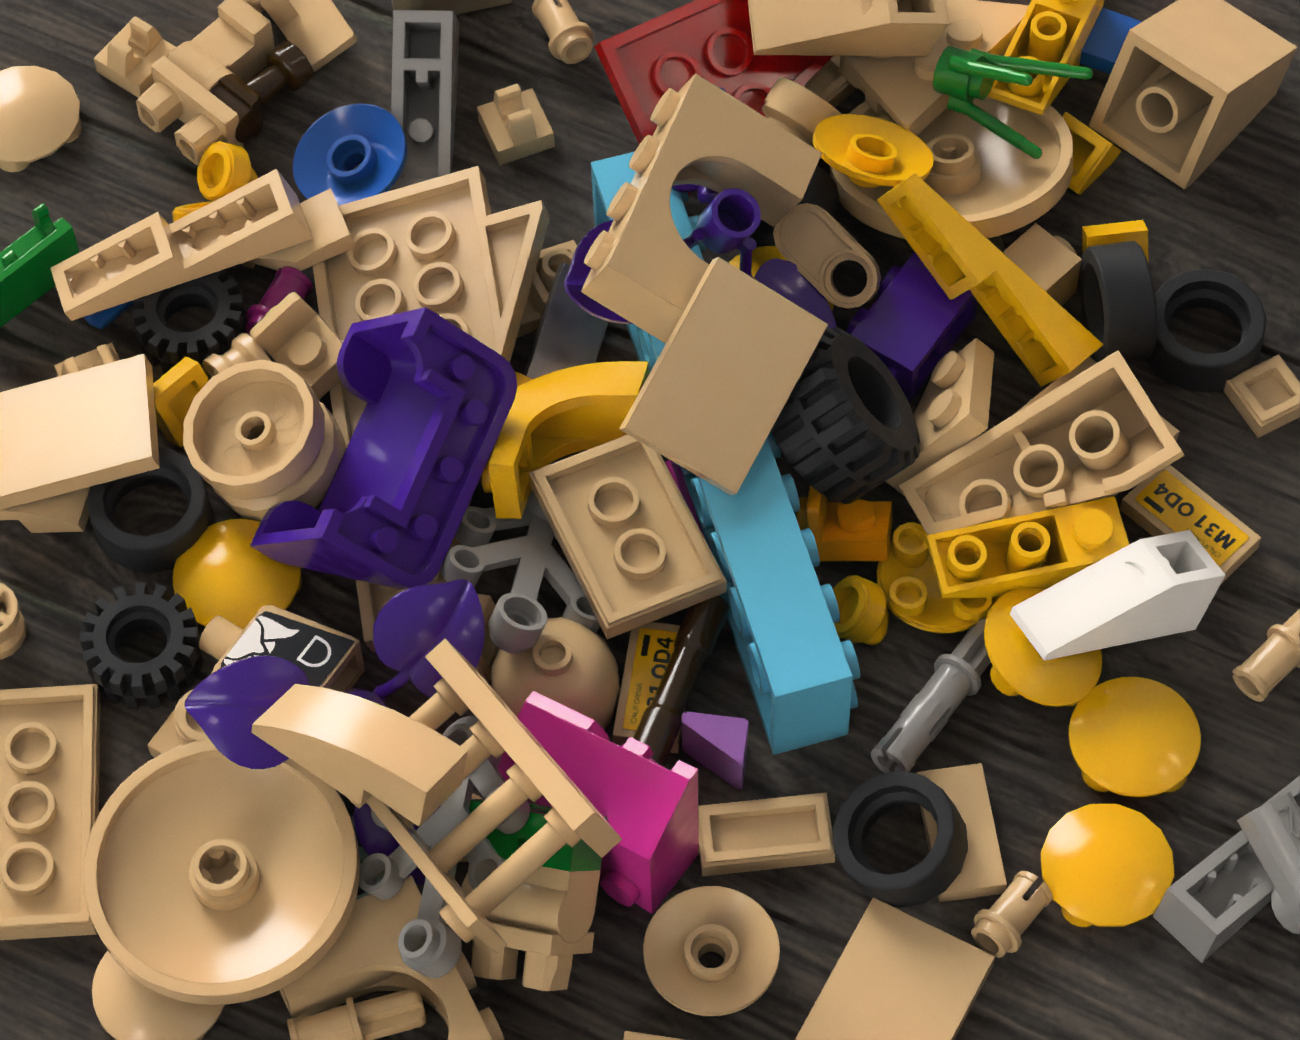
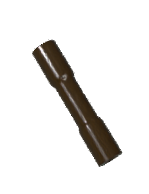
M720 596L688 607L674 640V651L653 701L644 711L633 737L650 746L653 752L651 758L663 767L681 728V717L704 662L711 656L730 610L727 601Z

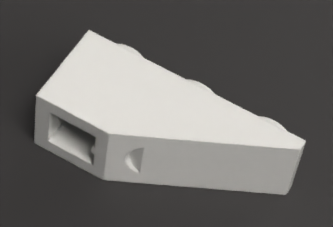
M1190 530L1135 541L1012 608L1010 615L1045 661L1196 630L1226 575Z

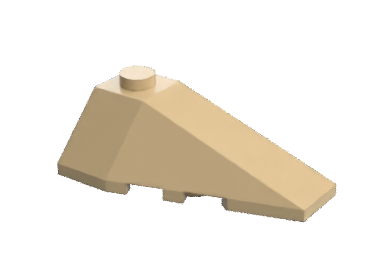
M1117 350L905 481L899 487L927 535L1064 507L1126 491L1185 455L1121 353Z

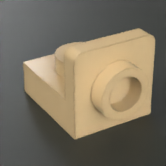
M291 292L278 305L271 308L265 317L250 330V335L256 343L272 356L277 363L287 365L300 375L315 392L318 400L340 381L337 371V358L343 341L296 292Z

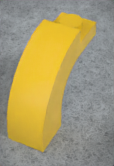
M617 361L579 365L542 375L517 387L515 400L482 473L484 492L493 494L496 518H522L532 489L529 484V472L545 467L566 455L589 450L628 435L619 428L650 374L648 361Z

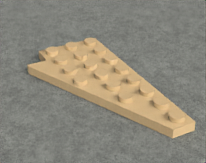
M475 166L339 206L356 248L314 265L313 273L319 315L343 342L352 323L427 307L502 355L510 363L549 224L548 211L542 200L491 214L486 180L479 166ZM340 380L330 390L333 417L344 437L345 453L367 403L348 391ZM455 537L451 543L450 548L459 545V542L456 540ZM441 568L433 581L427 585L447 582L441 574ZM356 580L364 642L372 652H375L373 626L378 613L392 597L407 589H396Z

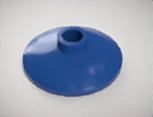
M358 103L336 108L315 121L298 143L293 159L295 183L306 199L331 188L339 206L388 192L398 180L405 166L407 158V138L397 119L390 112L379 106Z

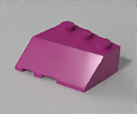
M533 691L525 700L518 719L603 817H607V822L622 838L615 847L602 857L599 877L601 887L620 904L631 907L635 903L650 914H653L699 855L698 769L679 760L669 770L651 758L653 752L650 746L632 737H629L625 744L619 746L609 740L607 733L594 719ZM505 751L497 768L507 781L510 776L506 771L515 762ZM543 795L536 802L529 798L527 799L529 803L553 808Z

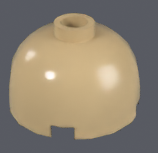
M562 617L547 618V623L537 643L522 653H508L499 648L490 674L491 687L517 717L525 700L533 691L594 719L604 730L612 723L618 707L620 696L618 665L606 641L598 633L584 625Z

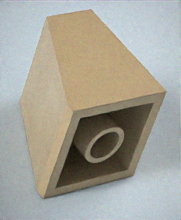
M1177 0L1129 30L1089 123V127L1181 188L1186 189L1276 95L1298 47L1224 0Z

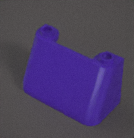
M427 307L351 324L338 354L337 371L343 386L353 395L367 403L319 510L297 500L277 503L269 508L264 515L250 545L252 548L286 565L396 589H408L427 585L436 577L515 400L517 379L511 364L502 355Z

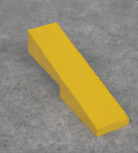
M916 173L877 199L948 298L952 300L970 290L1040 387L1070 373L1104 345Z

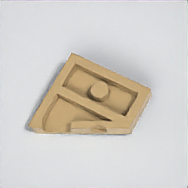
M975 338L958 353L955 351L947 353L940 359L932 371L931 379L914 413L920 443L918 444L920 449L919 457L915 459V463L886 481L902 495L904 494L899 485L969 443L988 429L994 351L978 338Z

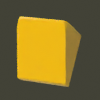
M1065 112L1062 117L1069 127L1073 141V173L1068 187L1081 195L1116 160L1121 150L1068 112Z

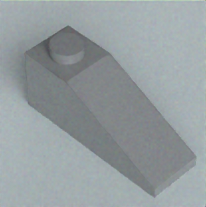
M393 10L391 114L397 119L407 138V158L402 173L390 188V191L452 173L459 47V21L453 11Z

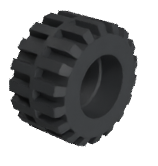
M837 327L833 329L826 328L771 429V433L789 463L820 494L823 493L828 499L836 503L841 501L843 504H851L915 463V459L919 457L920 453L918 445L920 438L909 402L887 366L870 348L851 333L848 334L843 329Z

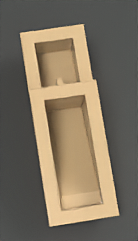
M294 684L252 724L251 733L361 806L373 795L419 827L461 785L468 750L437 731L393 709L359 696L324 687Z

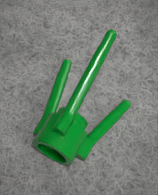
M950 45L944 49L937 62L933 78V88L936 92L949 96L947 109L967 115L1012 146L1034 159H1039L1042 156V150L1038 146L973 104L974 99L984 100L989 95L994 80L1029 86L1032 84L1033 78L1027 73L1087 80L1092 78L1093 71L1088 67L993 55L974 48L968 51Z

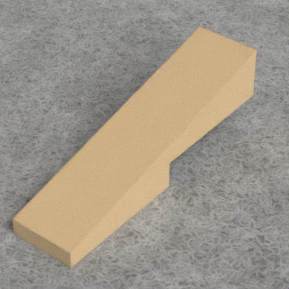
M275 169L171 224H168L159 212H156L50 269L64 313L73 321L312 240L313 237L296 193L280 172Z

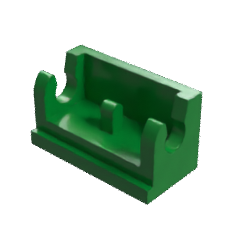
M41 203L32 210L35 226L0 252V328L55 286L51 267L80 253L73 227L62 217L53 223L49 216L50 212L44 203Z

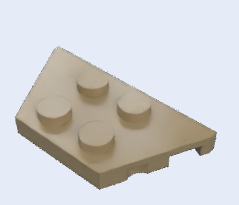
M946 0L949 24L928 56H840V72L853 87L864 92L866 102L876 113L886 111L897 125L906 128L918 136L947 108L949 96L938 93L933 88L935 68L944 49L952 45L968 51L974 48L989 54L1003 56L1028 5L979 0Z

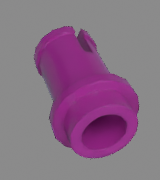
M284 266L283 269L279 268L259 304L250 306L246 311L247 323L245 330L248 335L251 336L250 330L265 317L271 308L278 305L291 292H296L305 300L313 288L310 279L295 268Z

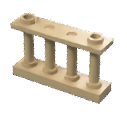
M445 638L425 656L443 677L434 685L437 692L409 718L436 730L455 712L462 716L470 709L478 718V721L469 728L473 735L461 745V747L468 750L462 781L491 755L498 759L505 751L515 762L506 771L510 778L432 849L428 847L413 828L415 824L373 795L361 806L351 799L349 800L359 809L365 803L369 805L446 901L447 905L439 911V914L450 928L464 942L468 943L477 936L494 952L498 953L507 943L486 918L490 912L566 843L573 847L582 839L602 858L622 838L474 666ZM543 795L553 806L544 815L548 822L467 895L449 873V870L528 798L536 802Z

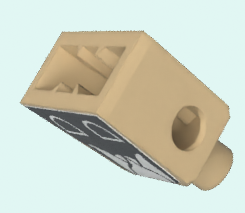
M273 605L261 607L244 630L222 616H216L207 624L199 640V648L219 660L214 666L212 673L244 658L269 655L281 657L302 669L308 677L310 686L344 692L351 689L365 671L359 640Z

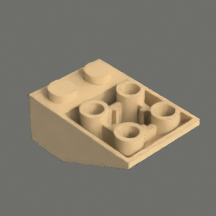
M748 0L754 55L928 56L949 24L946 0Z

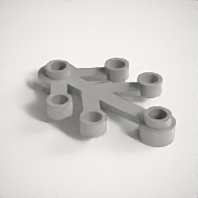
M532 489L521 519L496 518L495 507L484 509L476 506L467 507L455 534L456 540L462 545L450 548L441 567V574L447 582L465 579L474 587L478 583L482 572L518 564L511 592L499 598L488 623L493 643L501 650L513 654L522 653L526 649L533 647L547 623V613L543 606L536 601L543 575L567 605L562 618L580 623L596 633L600 628V624L575 574L551 545L553 536L555 538L556 536ZM528 526L526 536L489 544L494 531Z
M466 716L456 720L445 730L443 736L461 746L473 735L469 728L478 721V718L476 716ZM493 755L487 758L462 781L461 785L441 807L416 830L430 849L438 844L470 814L469 806L474 785L486 800L506 782L497 768L502 755L498 759ZM526 800L496 829L505 834L519 831L529 818V802ZM372 810L371 815L374 823L389 832ZM487 837L465 856L470 864L468 873L470 886L475 889L493 870L506 860L498 855ZM401 845L389 856L382 853L372 854L360 865L359 886L362 890L378 899H390L400 891L404 879L418 866ZM457 864L449 870L453 878H455ZM385 870L384 877L377 883L378 876ZM426 878L417 919L408 922L401 930L398 938V948L403 962L409 968L428 978H439L450 972L458 962L462 942L461 938L445 923V920L439 914V911L447 903Z

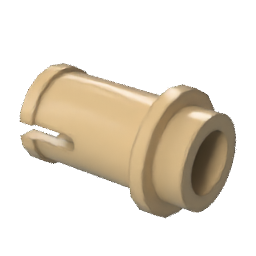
M534 0L532 13L539 20L550 39L548 43L549 51L554 58L562 60L566 64H575L588 57L593 49V31L587 23L579 21L568 0H556L557 6L553 0Z
M1028 871L1018 872L1014 876L1012 883L989 910L982 909L975 915V927L971 930V935L977 945L985 952L998 958L1003 957L1007 952H1016L1021 947L1022 940L1020 936L1042 909L1051 903L1053 895L1045 882L1039 886L1027 901L1023 899V895L1038 878L1035 874Z

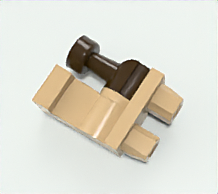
M225 0L217 7L219 17L193 40L183 42L169 54L168 58L162 56L152 64L151 71L154 84L136 100L140 120L155 133L164 130L177 118L185 124L174 133L176 146L195 165H199L204 151L212 143L221 141L243 147L242 142L249 140L253 136L257 137L263 125L262 108L283 87L296 91L314 76L309 60L293 43L282 41L274 47L271 21L244 0ZM268 66L267 69H265L264 71H262L261 73H259L258 75H256V74H257L259 71H261L264 67Z

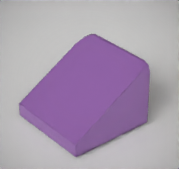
M695 712L683 713L681 721L682 750L736 789L742 790L748 754L749 720Z

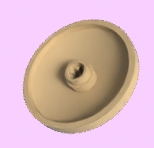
M988 96L984 100L975 98L973 104L1038 146L1042 150V156L1039 159H1034L1012 146L967 115L946 108L918 135L929 147L934 159L931 172L923 181L987 239L1012 232L1037 220L1058 203L1066 192L1073 173L1072 135L1063 117L1051 105L1042 116ZM866 101L849 113L873 116L896 124L886 111L876 113ZM830 166V177L837 184L839 201L851 215L878 231L905 239L877 201L878 198L893 187H862L853 183L847 175Z
M210 739L198 740L166 751L142 765L123 781L109 797L92 827L83 862V888L88 913L107 951L118 965L142 985L161 995L179 1001L204 1005L234 1004L264 997L293 983L311 970L328 953L344 930L353 911L360 880V855L356 834L345 804L336 789L290 758L276 767L267 769L242 767L220 753Z

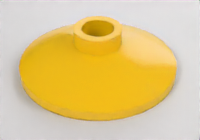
M860 114L831 116L818 123L813 134V146L822 152L821 158L837 171L847 175L853 183L866 188H876L879 186L895 187L914 173L922 180H925L929 176L934 162L931 150L917 135L900 125L873 116Z

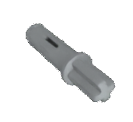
M986 618L980 619L967 632L951 654H942L937 658L934 663L935 673L904 709L885 737L872 749L871 758L884 773L900 770L910 772L916 760L942 730L964 698L975 695L982 685L980 676L991 663L984 641Z

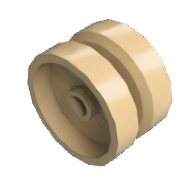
M256 360L233 365L212 377L196 394L184 419L183 446L192 467L213 487L224 503L244 519L261 522L269 508L285 501L297 500L313 508L317 507L324 499L344 455V437L335 418L326 406L317 399L315 392L307 382L285 364L267 360Z

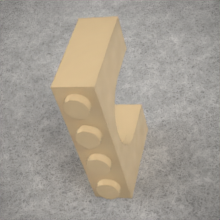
M696 73L678 92L669 88L656 105L650 120L658 126L653 136L648 134L642 140L629 163V168L636 172L631 184L625 182L608 207L606 215L614 219L608 232L603 230L598 235L584 260V264L589 266L591 270L581 292L665 344L709 266L708 263L699 258L686 245L675 227L670 209L672 186L694 184L707 187L718 193L724 189L731 188L744 190L757 201L761 211V220L774 227L803 199L822 155V152Z
M412 875L404 879L400 891L390 899L381 900L369 894L355 900L353 911L344 930L328 953L306 974L279 990L291 1017L298 1018L335 1008L346 1003V998L349 997L355 999L377 991L399 992L414 988L418 989L422 1000L431 1005L445 1021L449 1029L448 1040H504L502 1031L491 1009L487 1007L478 1011L469 993V990L477 987V984L462 950L454 968L439 978H428L409 968L403 962L398 948V938L403 927L408 922L417 919L422 898Z

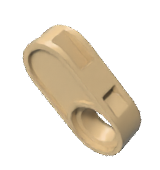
M799 204L775 225L773 236L775 245L780 253L788 261L796 264L797 270L828 301L837 307L849 309L862 306L874 297L879 289L881 280L878 264L827 211L818 205ZM842 261H856L866 270L868 278L866 287L856 296L843 295L834 286L833 272Z

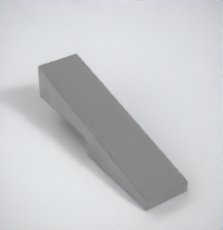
M1300 775L1267 802L1286 792H1291L1300 808ZM1241 830L1167 888L1153 918L1203 963L1271 901V894L1275 886L1244 832Z

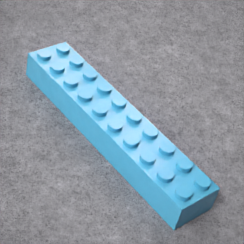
M634 152L591 162L594 227L603 222L614 220L607 216L606 213L621 186L625 182L631 184L636 172L629 168V163ZM671 189L670 209L678 233L684 239L696 229L698 215L690 217L687 215L683 203L688 202V193ZM702 243L691 248L699 258L704 260L701 252L706 251V247ZM626 324L638 360L648 361L649 371L651 372L666 344L638 326ZM770 431L740 489L735 495H728L682 466H678L682 470L705 541L727 581L726 593L719 596L727 601L730 606L726 618L772 753L775 755L848 735L850 709L858 707L853 680L860 678V668L851 641L840 642L834 625V623L840 621L837 600L831 585L828 583L820 586L814 569V567L820 565L816 541L810 528L803 530L799 528L794 512L800 511L798 492L791 474L780 475L775 459L781 456V452Z

